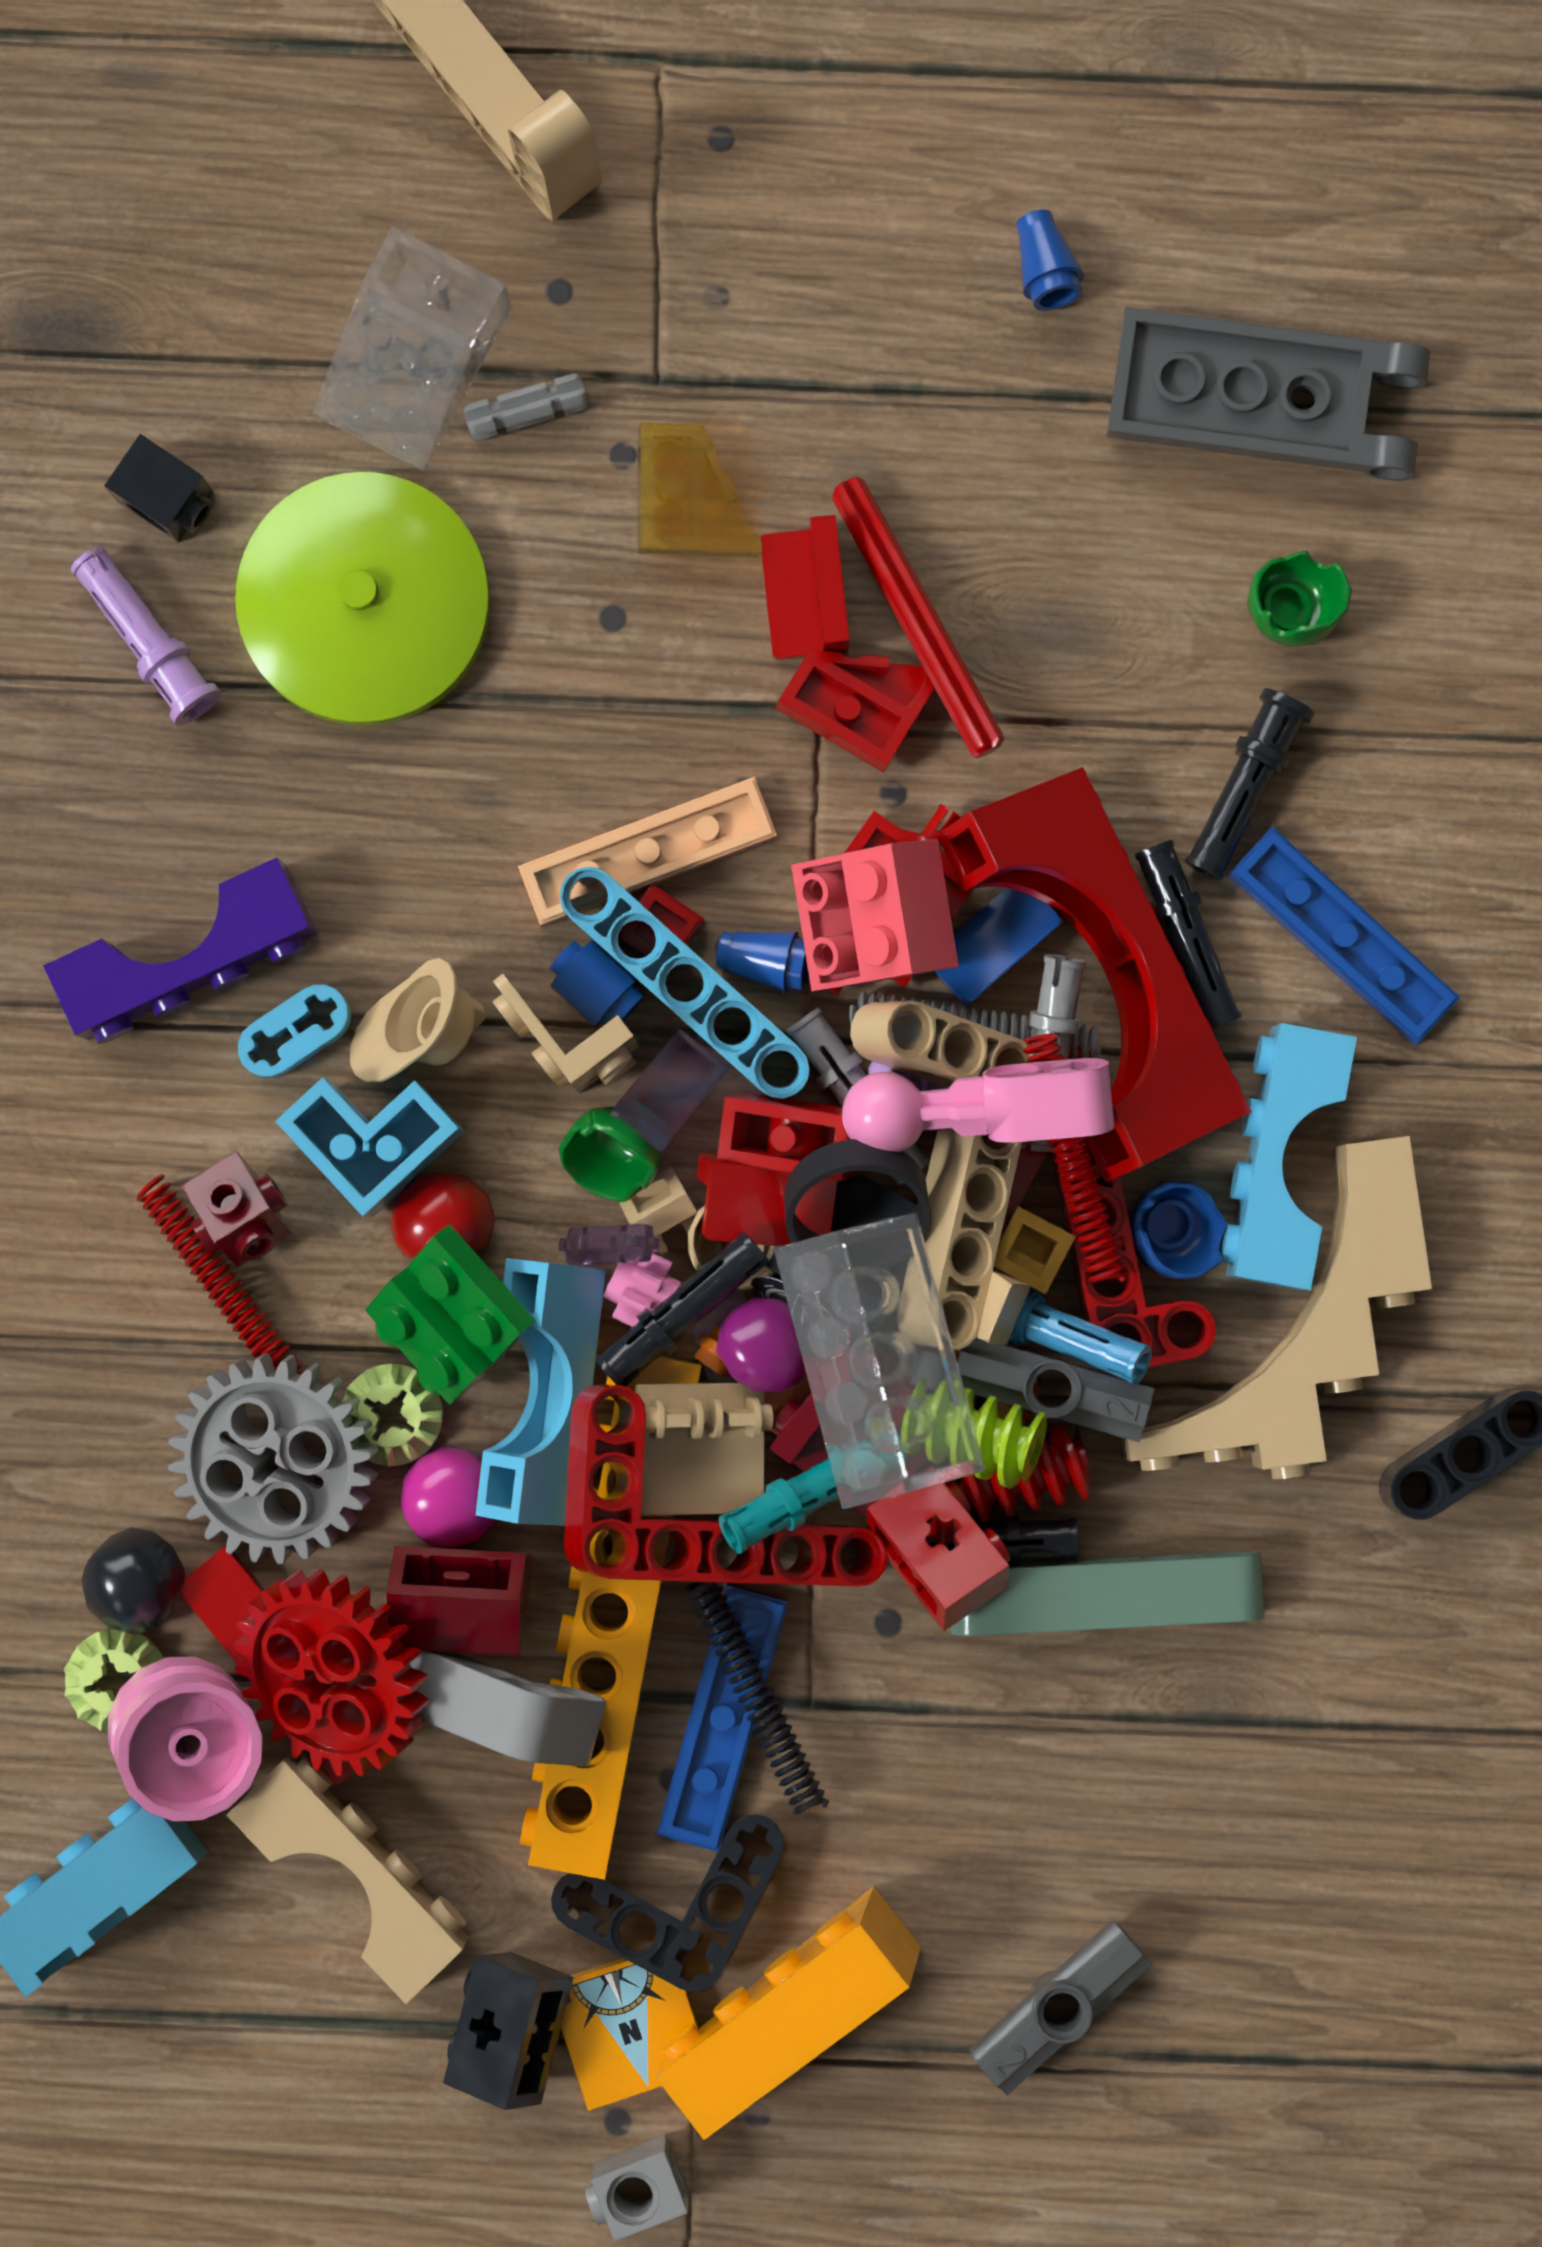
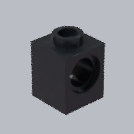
M139 434L104 485L118 503L178 543L187 530L193 533L203 524L211 510L212 501L209 498L214 492L203 475L142 434Z

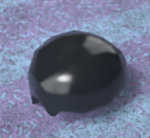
M131 1527L111 1535L97 1548L86 1563L81 1584L86 1606L95 1617L110 1629L135 1635L148 1632L152 1627H157L172 1612L175 1597L186 1577L185 1569L172 1545L153 1531Z

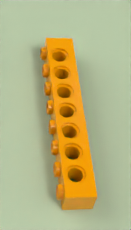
M660 1356L641 1371L627 1387L636 1392V1384L699 1383L702 1364ZM607 1376L606 1384H607V1385H616V1384L609 1378V1376ZM610 1396L607 1397V1398H605V1399H609V1400H614V1399L611 1398ZM616 1401L611 1426L599 1424L606 1432L614 1429L619 1421L620 1410ZM609 1463L603 1464L599 1489H595L601 1498L610 1495L616 1485V1472ZM652 1515L641 1517L674 1518V1515ZM605 1529L596 1533L591 1540L590 1555L596 1564H601L609 1558L604 1549V1540L609 1533ZM669 1532L660 1535L654 1545V1558L660 1566L665 1565L670 1540ZM573 1566L571 1567L568 1589L579 1591L575 1616L563 1614L558 1635L556 1653L567 1655L563 1680L551 1678L550 1684L579 1689L607 1700L600 1725V1730L604 1736V1744L599 1750L592 1753L589 1766L534 1763L532 1781L543 1782L539 1808L527 1806L520 1837V1845L531 1847L529 1866L605 1880L662 1581L607 1579L582 1573ZM604 1593H613L620 1596L628 1607L627 1619L618 1626L609 1627L602 1625L593 1615V1600ZM593 1657H601L608 1660L616 1672L614 1684L603 1690H595L588 1687L583 1682L580 1674V1667L584 1661ZM568 1786L580 1787L589 1794L592 1808L582 1816L572 1817L566 1815L557 1804V1793Z

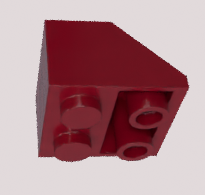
M395 1546L386 1591L387 1603L392 1606L387 1622L391 1627L402 1624L408 1626L407 1633L400 1639L404 1647L419 1648L420 1651L520 1656L532 1554Z

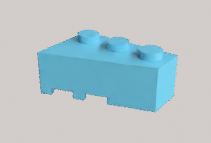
M131 1798L107 1817L114 1826L107 1834L94 1842L87 1832L56 1856L62 1865V1868L43 1882L35 1872L3 1896L11 1907L0 1915V1964L25 1998L42 1986L43 1982L76 1956L79 1957L93 1946L95 1941L125 1918L134 1914L202 1860L208 1853V1850L186 1821L174 1822L148 1813Z

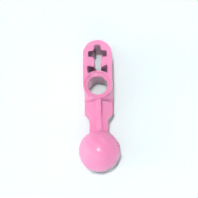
M1080 1058L1002 1065L985 1070L981 1077L957 1078L948 1089L919 1091L910 1080L896 1073H872L858 1080L848 1091L842 1107L843 1125L851 1140L856 1139L866 1145L892 1152H902L911 1147L923 1130L952 1128L962 1137L988 1134L990 1140L1006 1143L1099 1135L1114 1129L1109 1062L1098 1058Z

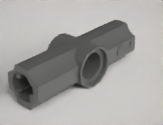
M977 1337L967 1347L961 1349L951 1388L963 1392L967 1387L972 1389L976 1396L988 1399L992 1395L997 1397L1000 1403L1011 1406L1016 1403L1022 1405L1023 1409L1035 1412L1036 1414L1039 1411L1047 1414V1418H1056L1135 1442H1140L1155 1389L1140 1383L1133 1385L1122 1378L1074 1365L1062 1359L1046 1357L1008 1345L989 1344ZM1049 1369L1063 1372L1069 1378L1072 1386L1069 1398L1063 1404L1057 1406H1047L1040 1402L1034 1392L1036 1377Z
M1112 1919L1057 1970L1040 1976L1032 1985L1030 1994L969 2048V2052L995 2086L1006 2095H1009L1065 2043H1071L1083 2037L1090 2027L1091 2020L1144 1973L1152 1963L1124 1929ZM1066 1993L1077 1999L1076 2009L1068 2018L1056 2021L1049 2019L1043 2014L1045 2003L1053 1995Z

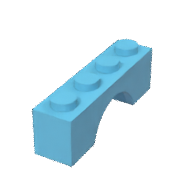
M1285 1023L1272 1027L1269 1037L1260 1036L1253 1064V1072L1262 1074L1258 1099H1248L1247 1103L1252 1112L1243 1117L1242 1135L1251 1137L1246 1162L1237 1161L1230 1190V1197L1239 1200L1235 1225L1227 1224L1228 1227L1223 1234L1220 1244V1253L1223 1255L1222 1262L1228 1263L1227 1277L1295 1290H1311L1322 1226L1307 1217L1291 1199L1283 1178V1153L1290 1134L1305 1116L1322 1106L1346 1100L1357 1037Z
M506 1258L503 1284L537 1320L519 1339L529 1364L530 1388L526 1407L516 1427L500 1443L483 1451L476 1516L516 1524L565 1526L571 1411L574 1400L579 1393L593 1385L606 1269Z

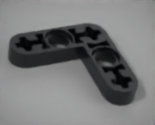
M754 1814L746 1815L737 1820L729 1829L682 1921L607 1880L571 1873L561 1877L554 1886L551 1896L552 1910L556 1918L569 1929L679 1989L692 1993L705 1992L714 1987L722 1978L783 1858L785 1851L784 1836L778 1825L768 1817ZM759 1827H763L768 1830L766 1841L773 1847V1851L768 1858L762 1855H757L754 1858L748 1873L761 1877L755 1889H752L739 1876L721 1872V1869L727 1859H730L736 1867H739L746 1851L738 1842L739 1837L743 1832L753 1835ZM586 1882L591 1883L594 1886L591 1897L610 1909L613 1896H618L624 1900V1903L610 1919L606 1937L596 1932V1929L604 1922L603 1919L585 1911L579 1915L578 1919H573L569 1915L572 1911V1904L565 1899V1896L570 1888L581 1890ZM729 1884L736 1886L741 1891L744 1897V1907L737 1919L722 1923L711 1917L707 1907V1900L714 1888L719 1885ZM633 1913H646L653 1918L656 1924L657 1934L655 1940L650 1947L644 1950H630L621 1940L620 1928L622 1922ZM696 1918H699L711 1930L730 1934V1938L724 1948L715 1940H712L705 1959L713 1964L712 1971L708 1976L697 1973L690 1982L682 1977L685 1972V1965L678 1961V1957L683 1949L693 1952L698 1947L704 1934L693 1932L691 1928Z

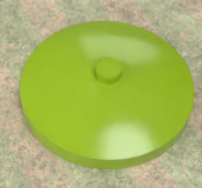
M351 472L328 476L311 482L284 498L266 515L251 536L243 553L236 581L235 602L240 633L250 657L264 678L279 694L304 712L323 720L349 726H378L399 722L420 714L444 699L462 681L475 662L483 645L490 615V590L485 564L472 534L461 518L449 505L424 487L400 477L376 472Z

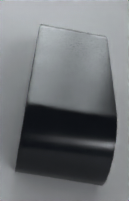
M1505 1389L1390 1463L1383 1470L1379 1480V1493L1383 1503L1391 1511L1414 1520H1426L1436 1516L1542 1446V1395L1534 1391L1522 1389ZM1522 1400L1530 1406L1533 1413V1422L1524 1434L1515 1436L1508 1427L1507 1414L1516 1402ZM1472 1436L1479 1445L1480 1457L1473 1468L1461 1471L1453 1459V1450L1462 1438ZM1419 1471L1427 1482L1426 1495L1420 1503L1414 1506H1407L1400 1496V1484L1407 1474Z

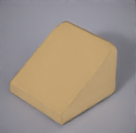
M993 1268L980 1328L976 1337L989 1344L1007 1345L1031 1286Z

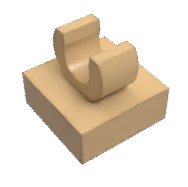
M672 1166L656 1175L647 1188L641 1187L630 1200L619 1202L641 1244L650 1241L654 1250L660 1254L668 1251L662 1238V1233L677 1224H681L688 1234V1229L693 1222L692 1216L697 1213Z

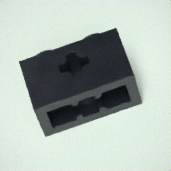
M513 1952L476 1955L473 1967L467 1974L464 1982L465 1999L457 2030L451 2037L448 2045L447 2057L449 2061L443 2084L503 2110L542 2104L574 1977Z

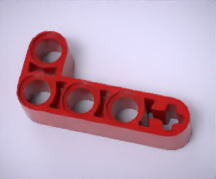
M1070 1141L1055 1143V1147ZM1052 1152V1164L1065 1230L1076 1236L1069 1250L1083 1320L1107 1330L1118 1323L1128 1325L1133 1330L1137 1342L1151 1346L1152 1357L1149 1367L1192 1359L1204 1354L1214 1341L1216 1324L1212 1314L1203 1305L1193 1301H1170L1146 1306L1120 1177L1106 1182V1187H1101L1097 1193L1104 1195L1103 1201L1109 1206L1111 1211L1110 1224L1113 1227L1109 1232L1115 1235L1112 1242L1118 1245L1115 1252L1121 1255L1117 1262L1124 1265L1122 1272L1127 1277L1121 1290L1116 1295L1104 1297L1097 1293L1092 1283L1088 1281L1092 1272L1088 1273L1085 1270L1088 1266L1108 1259L1089 1263L1083 1262V1259L1105 1249L1086 1253L1080 1252V1249L1083 1246L1103 1239L1084 1243L1077 1242L1079 1237L1090 1234V1232L1076 1233L1074 1231L1076 1227L1081 1226V1223H1073L1071 1220L1073 1217L1079 1216V1212L1070 1213L1069 1209L1084 1203L1086 1200L1069 1204L1066 1202V1199L1086 1190L1075 1194L1073 1192L1067 1194L1063 1192L1065 1187L1071 1185V1182L1063 1184L1060 1182L1061 1178L1078 1171L1062 1174L1057 1172L1059 1167L1075 1161L1058 1164L1054 1162L1056 1157L1065 1155L1067 1152L1058 1154ZM1091 1159L1089 1163L1096 1166L1091 1173L1097 1174L1098 1177L1103 1176L1095 1159ZM1180 1311L1190 1313L1198 1324L1196 1340L1184 1348L1175 1346L1167 1334V1325L1170 1318Z

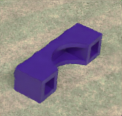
M276 857L218 884L219 906L214 925L204 941L182 958L166 963H142L131 960L115 945L101 938L43 965L74 1035L86 1040L95 1037L98 1044L115 1040L132 1031L134 1028L131 1020L152 1010L156 1017L168 1015L190 1004L192 1001L189 993L210 983L214 990L229 987L250 975L246 967L267 957H270L272 963H278L305 951L307 945L304 940L318 933L287 866Z

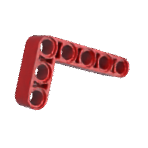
M600 1384L589 1386L581 1391L574 1400L570 1425L564 1547L567 1559L579 1572L607 1579L854 1587L870 1585L878 1580L884 1572L888 1560V1555L885 1552L887 1548L878 1534L872 1530L860 1527L805 1523L792 1531L784 1528L779 1532H775L740 1554L737 1553L732 1564L723 1568L717 1560L716 1553L718 1544L724 1538L719 1520L641 1517L646 1410L639 1394L629 1387ZM610 1396L619 1406L620 1417L614 1429L606 1432L598 1423L597 1410L601 1402ZM605 1463H609L616 1472L617 1481L611 1494L601 1498L594 1489L593 1479L598 1468ZM605 1529L612 1537V1553L606 1561L596 1564L590 1555L591 1540L596 1533ZM669 1532L675 1540V1553L670 1562L660 1566L654 1558V1545L660 1535ZM793 1537L798 1546V1556L793 1566L785 1570L779 1561V1550L787 1538ZM853 1539L858 1547V1558L853 1568L846 1572L841 1564L840 1554L845 1543Z

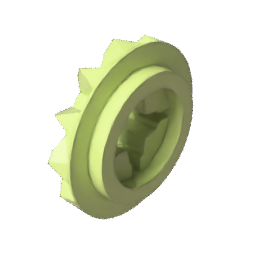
M402 1364L378 1365L364 1371L347 1387L343 1401L358 1397L360 1400L357 1407L349 1414L352 1420H371L372 1426L359 1437L360 1443L378 1446V1452L368 1461L387 1467L410 1463L425 1454L436 1441L443 1419L442 1403L439 1395L430 1393L422 1387L418 1379V1370ZM404 1390L407 1394L402 1400L404 1405L400 1413L408 1419L407 1423L415 1428L414 1431L406 1427L402 1429L398 1426H392L377 1439L375 1435L379 1430L377 1425L381 1417L373 1411L374 1407L367 1403L368 1399L375 1403L379 1401L383 1404H390Z
M105 1629L94 1633L76 1646L75 1651L64 1668L66 1674L64 1696L70 1701L76 1711L77 1719L86 1721L92 1726L97 1727L101 1732L108 1731V1713L115 1700V1695L110 1689L101 1691L100 1688L94 1690L91 1688V1685L97 1683L98 1679L107 1674L106 1664L109 1662L106 1654H108L110 1663H114L117 1672L128 1671L129 1674L164 1659L154 1643L142 1634L134 1635L114 1629Z

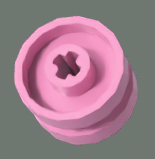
M195 1656L166 1657L139 1669L118 1691L108 1713V1744L128 1794L148 1813L174 1822L204 1820L229 1809L250 1788L261 1764L262 1733L248 1701L242 1696L239 1684L219 1665ZM190 1735L188 1738L184 1740L180 1739L183 1736Z

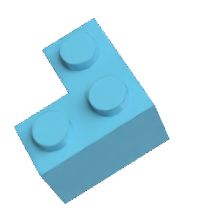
M322 1077L275 1121L363 1217L373 1218L413 1179L421 1174L466 1132L428 1090L415 1080L377 1116L369 1121L332 1081Z

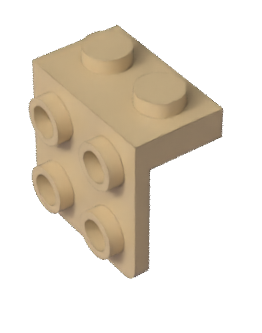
M501 974L493 981L502 993L492 1001L520 1038L530 1031L536 1037L541 1046L534 1050L532 1055L559 1089L570 1082L581 1093L599 1078L607 1086L636 1064L631 1054L639 1049L640 1046L618 1015L569 1053L565 1054L506 976Z

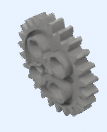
M269 1353L262 1354L255 1359L253 1371L243 1358L229 1365L230 1377L222 1370H217L206 1378L210 1390L199 1386L188 1395L195 1408H185L175 1417L176 1421L189 1431L178 1432L168 1442L170 1446L184 1452V1456L168 1465V1471L186 1474L187 1482L174 1491L175 1497L193 1496L197 1502L190 1509L186 1517L188 1520H193L206 1515L211 1520L204 1534L207 1540L216 1536L221 1530L227 1533L229 1536L226 1543V1552L232 1554L244 1542L249 1543L251 1562H257L261 1559L269 1547L272 1548L277 1564H283L291 1556L293 1546L303 1560L309 1558L316 1551V1540L328 1549L339 1539L336 1528L347 1532L358 1521L350 1509L362 1510L371 1499L357 1486L370 1485L378 1475L371 1468L361 1465L362 1462L372 1458L378 1452V1446L360 1443L359 1437L372 1426L371 1420L353 1421L349 1415L359 1404V1398H349L340 1402L335 1396L343 1380L338 1377L326 1386H322L318 1383L320 1365L317 1363L310 1366L302 1375L297 1374V1363L294 1355H289L283 1359L277 1370L274 1369ZM247 1403L257 1404L265 1411L269 1422L267 1429L256 1428L250 1423L245 1410ZM227 1431L236 1443L226 1441L223 1437V1432ZM303 1432H313L322 1438L327 1451L325 1457L313 1456L307 1451L303 1444ZM268 1448L277 1452L275 1463L280 1466L278 1469L269 1465L271 1454L266 1451ZM222 1460L232 1461L240 1468L243 1474L242 1485L232 1484L224 1477L221 1470ZM310 1475L321 1477L324 1481L323 1486H318L315 1479ZM279 1488L291 1490L297 1495L301 1505L300 1513L289 1512L282 1507L277 1494Z

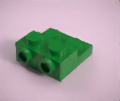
M450 1224L435 1234L412 1262L390 1279L365 1309L368 1315L376 1322L375 1329L380 1340L388 1346L398 1347L418 1369V1379L422 1387L430 1393L441 1395L449 1405L481 1381L537 1321Z

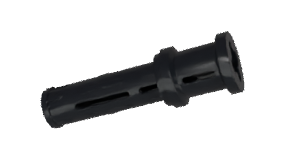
M1263 689L1259 697L1263 705L1247 736H1240L1235 744L1237 748L1235 754L1239 759L1215 803L1190 856L1184 862L1196 871L1216 880H1222L1223 872L1246 827L1250 823L1251 817L1273 774L1280 775L1282 771L1287 769L1290 760L1286 755L1302 723L1311 722L1315 714L1311 708L1302 702L1273 689Z

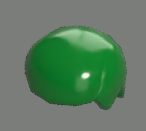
M1301 551L1287 557L1271 559L1254 574L1247 597V607L1258 629L1271 641L1286 647L1316 645L1342 622L1348 612L1352 588L1344 568L1339 563L1334 562L1331 565H1323L1312 559L1308 551Z
M617 1106L592 1108L582 1114L567 1132L558 1148L562 1167L576 1184L598 1197L616 1202H626L641 1187L647 1188L662 1165V1148L658 1137L642 1117Z

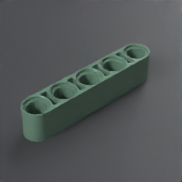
M1250 1551L1028 1562L1020 1563V1565H1010L1006 1589L950 1627V1632L952 1635L981 1636L1261 1620L1265 1618L1261 1553Z

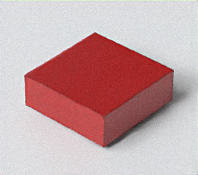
M652 883L639 901L640 904L687 946L704 922L702 916ZM634 921L626 924L618 936L619 940L645 957L655 947V933L644 922Z

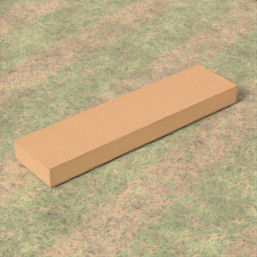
M755 777L519 865L518 868L541 927H545L568 918V915L562 909L560 890L566 877L576 869L584 867L599 868L610 875L629 894L648 888L651 883L653 885L777 839V833ZM583 879L575 884L571 891L572 906L579 913L607 903V889L597 879Z

